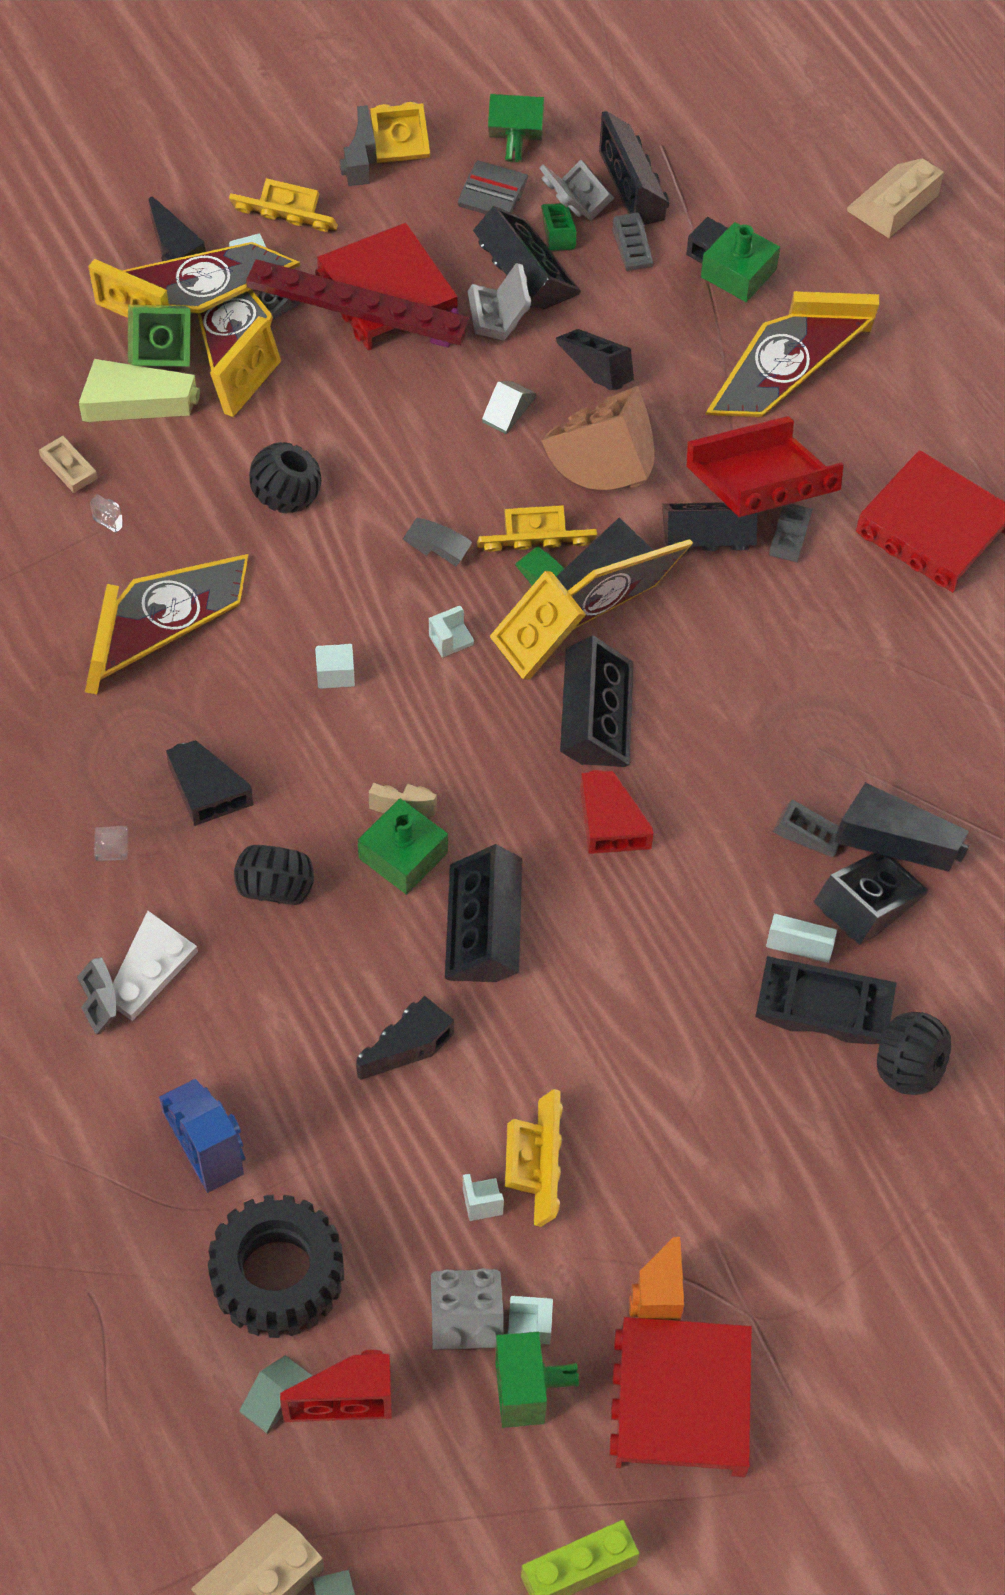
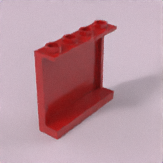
M407 223L317 256L318 269L315 270V275L449 312L453 308L457 309L458 296ZM341 313L343 320L346 323L349 322L353 327L356 340L358 342L362 341L368 351L372 350V337L395 329L394 327Z
M789 416L688 441L686 467L738 517L839 491L842 487L844 464L841 462L825 466L793 437L794 420Z
M918 450L860 513L856 532L865 540L871 541L884 549L889 555L895 556L908 564L913 570L932 579L938 586L944 587L953 593L956 590L959 578L1000 532L1005 534V501L923 451Z
M624 1317L622 1329H615L614 1350L621 1351L620 1363H614L613 1385H619V1398H612L611 1420H618L617 1434H610L609 1456H616V1468H621L622 1462L729 1469L731 1470V1476L746 1477L749 1469L752 1326Z

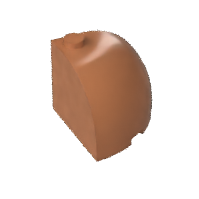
M638 386L604 398V402L598 404L595 407L596 409L592 411L585 407L568 417L569 421L563 425V428L560 425H556L541 440L549 459L556 469L572 482L590 489L611 490L630 485L631 488L640 486L646 482L654 465L652 429Z

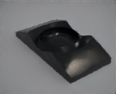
M767 956L755 1017L789 1031L819 1032L828 1034L846 1043L880 1044L883 1033L891 1021L897 982Z

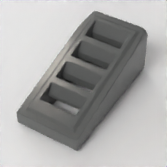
M631 213L615 216L613 218L612 231L626 271L653 267V260L640 214ZM643 254V256L630 258L632 255Z
M793 799L782 811L772 831L785 839L830 857L836 854L840 845L834 842L839 826ZM790 819L796 820L795 824L790 822ZM803 823L808 825L806 830L801 828ZM815 828L820 830L817 837L812 835ZM827 833L832 835L829 843L823 841Z

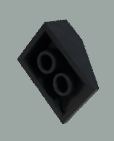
M873 853L831 874L815 898L814 903L828 918L837 923L851 939L861 945L881 933L925 896L929 890L893 857Z

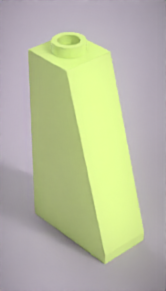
M94 359L79 400L82 421L94 422L189 416L193 404L197 405L199 402L200 388L196 387L195 375Z

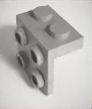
M582 160L562 179L544 164L539 167L544 174L541 179L550 189H555L558 193L556 195L558 200L565 207L569 206L578 217L583 214L592 221L614 199L613 195Z
M518 263L514 265L497 290L472 284L467 291L475 334L505 341L511 331L515 330L518 321L531 306V297L527 288V277L524 273L523 265Z
M482 1268L478 1270L435 1271L431 1274L433 1350L495 1348L496 1335H503V1301L500 1271Z

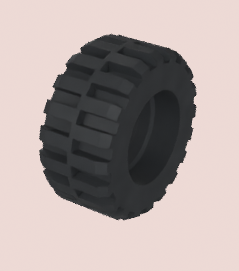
M274 1194L263 1196V1202L255 1204L254 1199L244 1202V1210L239 1212L237 1209H234L227 1215V1225L224 1223L219 1224L215 1231L216 1240L210 1242L208 1250L210 1257L208 1272L214 1297L217 1298L218 1305L224 1315L230 1314L233 1324L239 1328L245 1324L248 1327V1332L257 1336L260 1335L261 1330L268 1331L269 1338H279L282 1331H289V1335L293 1336L300 1334L299 1327L305 1324L309 1329L317 1325L318 1315L327 1316L333 1309L332 1300L339 1298L342 1290L341 1281L344 1280L342 1244L339 1242V1234L335 1226L329 1225L328 1216L322 1210H318L315 1213L312 1203L302 1200L300 1204L295 1203L294 1196L283 1195V1200H274ZM272 1242H287L305 1251L310 1260L307 1273L298 1283L287 1289L269 1291L260 1289L246 1280L243 1266L247 1258L257 1248Z

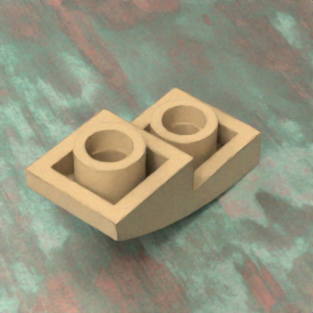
M373 783L368 792L369 809L385 813L399 798L425 817L434 816L437 811V794L422 786L416 787L407 784L404 792L400 793L391 786Z

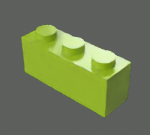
M623 1519L523 1564L521 1578L529 1595H572L637 1565L640 1553Z

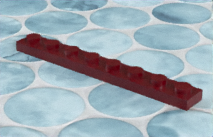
M255 259L246 279L247 288L461 346L470 324V317L258 259Z

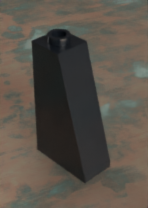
M619 517L556 577L568 591L593 570L654 550Z
M865 782L841 819L834 842L950 872L955 861L961 863L968 851L969 845L965 844V840L969 831Z

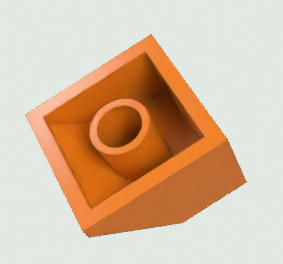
M673 1237L639 1271L637 1284L631 1285V1296H629L630 1317L681 1321L684 1308L680 1237Z

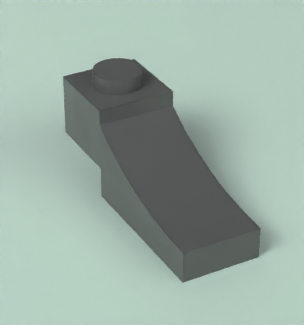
M368 105L357 106L358 124L355 136L350 146L344 147V159H339L341 176L346 175L348 186L370 184L369 164L376 163V143Z

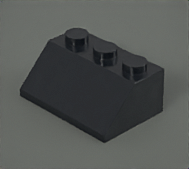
M724 502L662 503L664 536L667 546L688 539L693 542L691 546H702L704 551L720 550V546H731L732 550H748L749 545H757V513L738 517Z

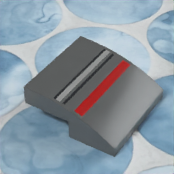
M477 160L460 194L458 205L459 207L487 214L493 206L513 213L516 202L521 199L528 175Z

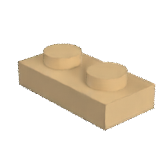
M64 436L39 449L40 457L73 493L98 479L96 470Z

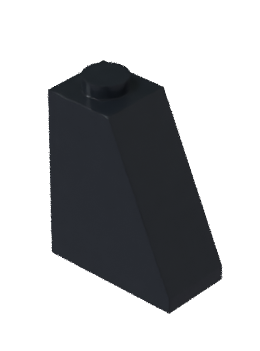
M198 741L179 743L173 748L166 750L169 769L194 826L254 805L250 784Z

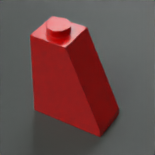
M602 770L581 773L580 792L588 853L652 849L653 827L613 771Z

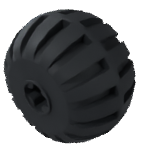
M287 442L273 443L263 448L254 457L249 472L250 487L255 497L263 505H268L269 509L278 510L280 513H289L290 511L294 513L303 510L305 507L307 508L316 499L322 481L320 467L315 458H312V455L307 450H302V447L298 445L293 446L292 443Z
M250 845L238 857L234 868V881L239 894L243 897L258 899L259 901H271L278 904L298 905L306 899L314 883V869L310 858L302 852L275 846Z
M908 1012L896 1016L887 1026L879 1044L877 1070L880 1077L889 1087L902 1094L920 1095L932 1091L941 1081V1077L944 1075L950 1059L951 1035L948 1029L940 1020L927 1013Z

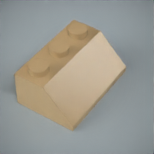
M923 158L897 164L847 207V211L887 238H890L939 195L944 172Z
M275 1513L193 1586L191 1591L194 1595H297L313 1578H316L325 1570L323 1558L295 1527Z

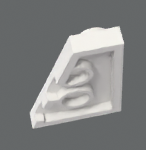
M147 911L113 982L116 1010L131 1021L147 1007L198 953L195 944L149 911Z

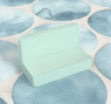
M774 914L766 947L829 963L837 929Z

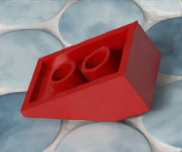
M374 1349L362 1351L361 1355H352L280 1393L284 1422L392 1419L390 1354H383L382 1351Z

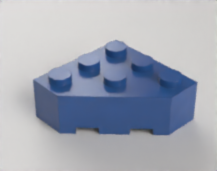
M193 1079L159 1096L162 1112L207 1193L244 1175L242 1162L246 1158L241 1148L244 1145L239 1135L241 1133L239 1124L233 1114L227 1116L222 1103L211 1095L207 1087L204 1088L196 1079Z

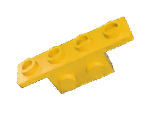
M266 178L260 200L232 193L229 196V200L235 207V210L242 213L259 212L261 216L271 220H276L277 217H280L296 226H302L305 223L312 225V228L321 232H328V229L336 231L338 227L333 217L315 213L320 195L318 190Z
M564 505L505 509L506 535L479 536L477 546L478 548H484L486 552L501 551L503 546H514L515 550H526L532 548L534 544H543L544 548H556L565 542H573V546H586L596 539L597 529L566 531Z
M555 1089L538 1101V1124L517 1119L507 1123L505 1187L535 1194L534 1225L539 1227L556 1218L560 1207V1201L557 1198V1187L561 1175V1169L558 1166V1156L562 1143V1137L559 1134V1124L563 1106L560 1103V1091Z

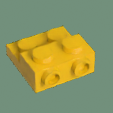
M406 102L400 106L382 104L375 108H370V120L376 143L377 163L430 158L423 103Z

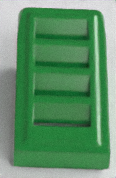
M562 203L541 205L549 250L575 249L577 231L569 206L565 207Z

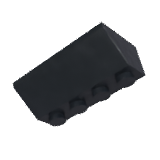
M608 111L602 112L599 153L627 213H639L643 225L664 221L666 208H669V198L666 192H662L658 174L653 173L651 169L650 158L642 150L639 135H635L631 125Z
M493 206L473 229L480 239L478 241L479 245L492 255L493 264L500 270H503L506 275L509 274L516 263L523 265L524 273L527 277L528 293L531 297L530 307L535 306L544 310L578 296L581 292L525 218Z
M594 635L566 648L560 752L581 765L626 767L630 765L634 662Z
M497 844L450 864L445 979L449 981L498 982L519 973L522 858Z

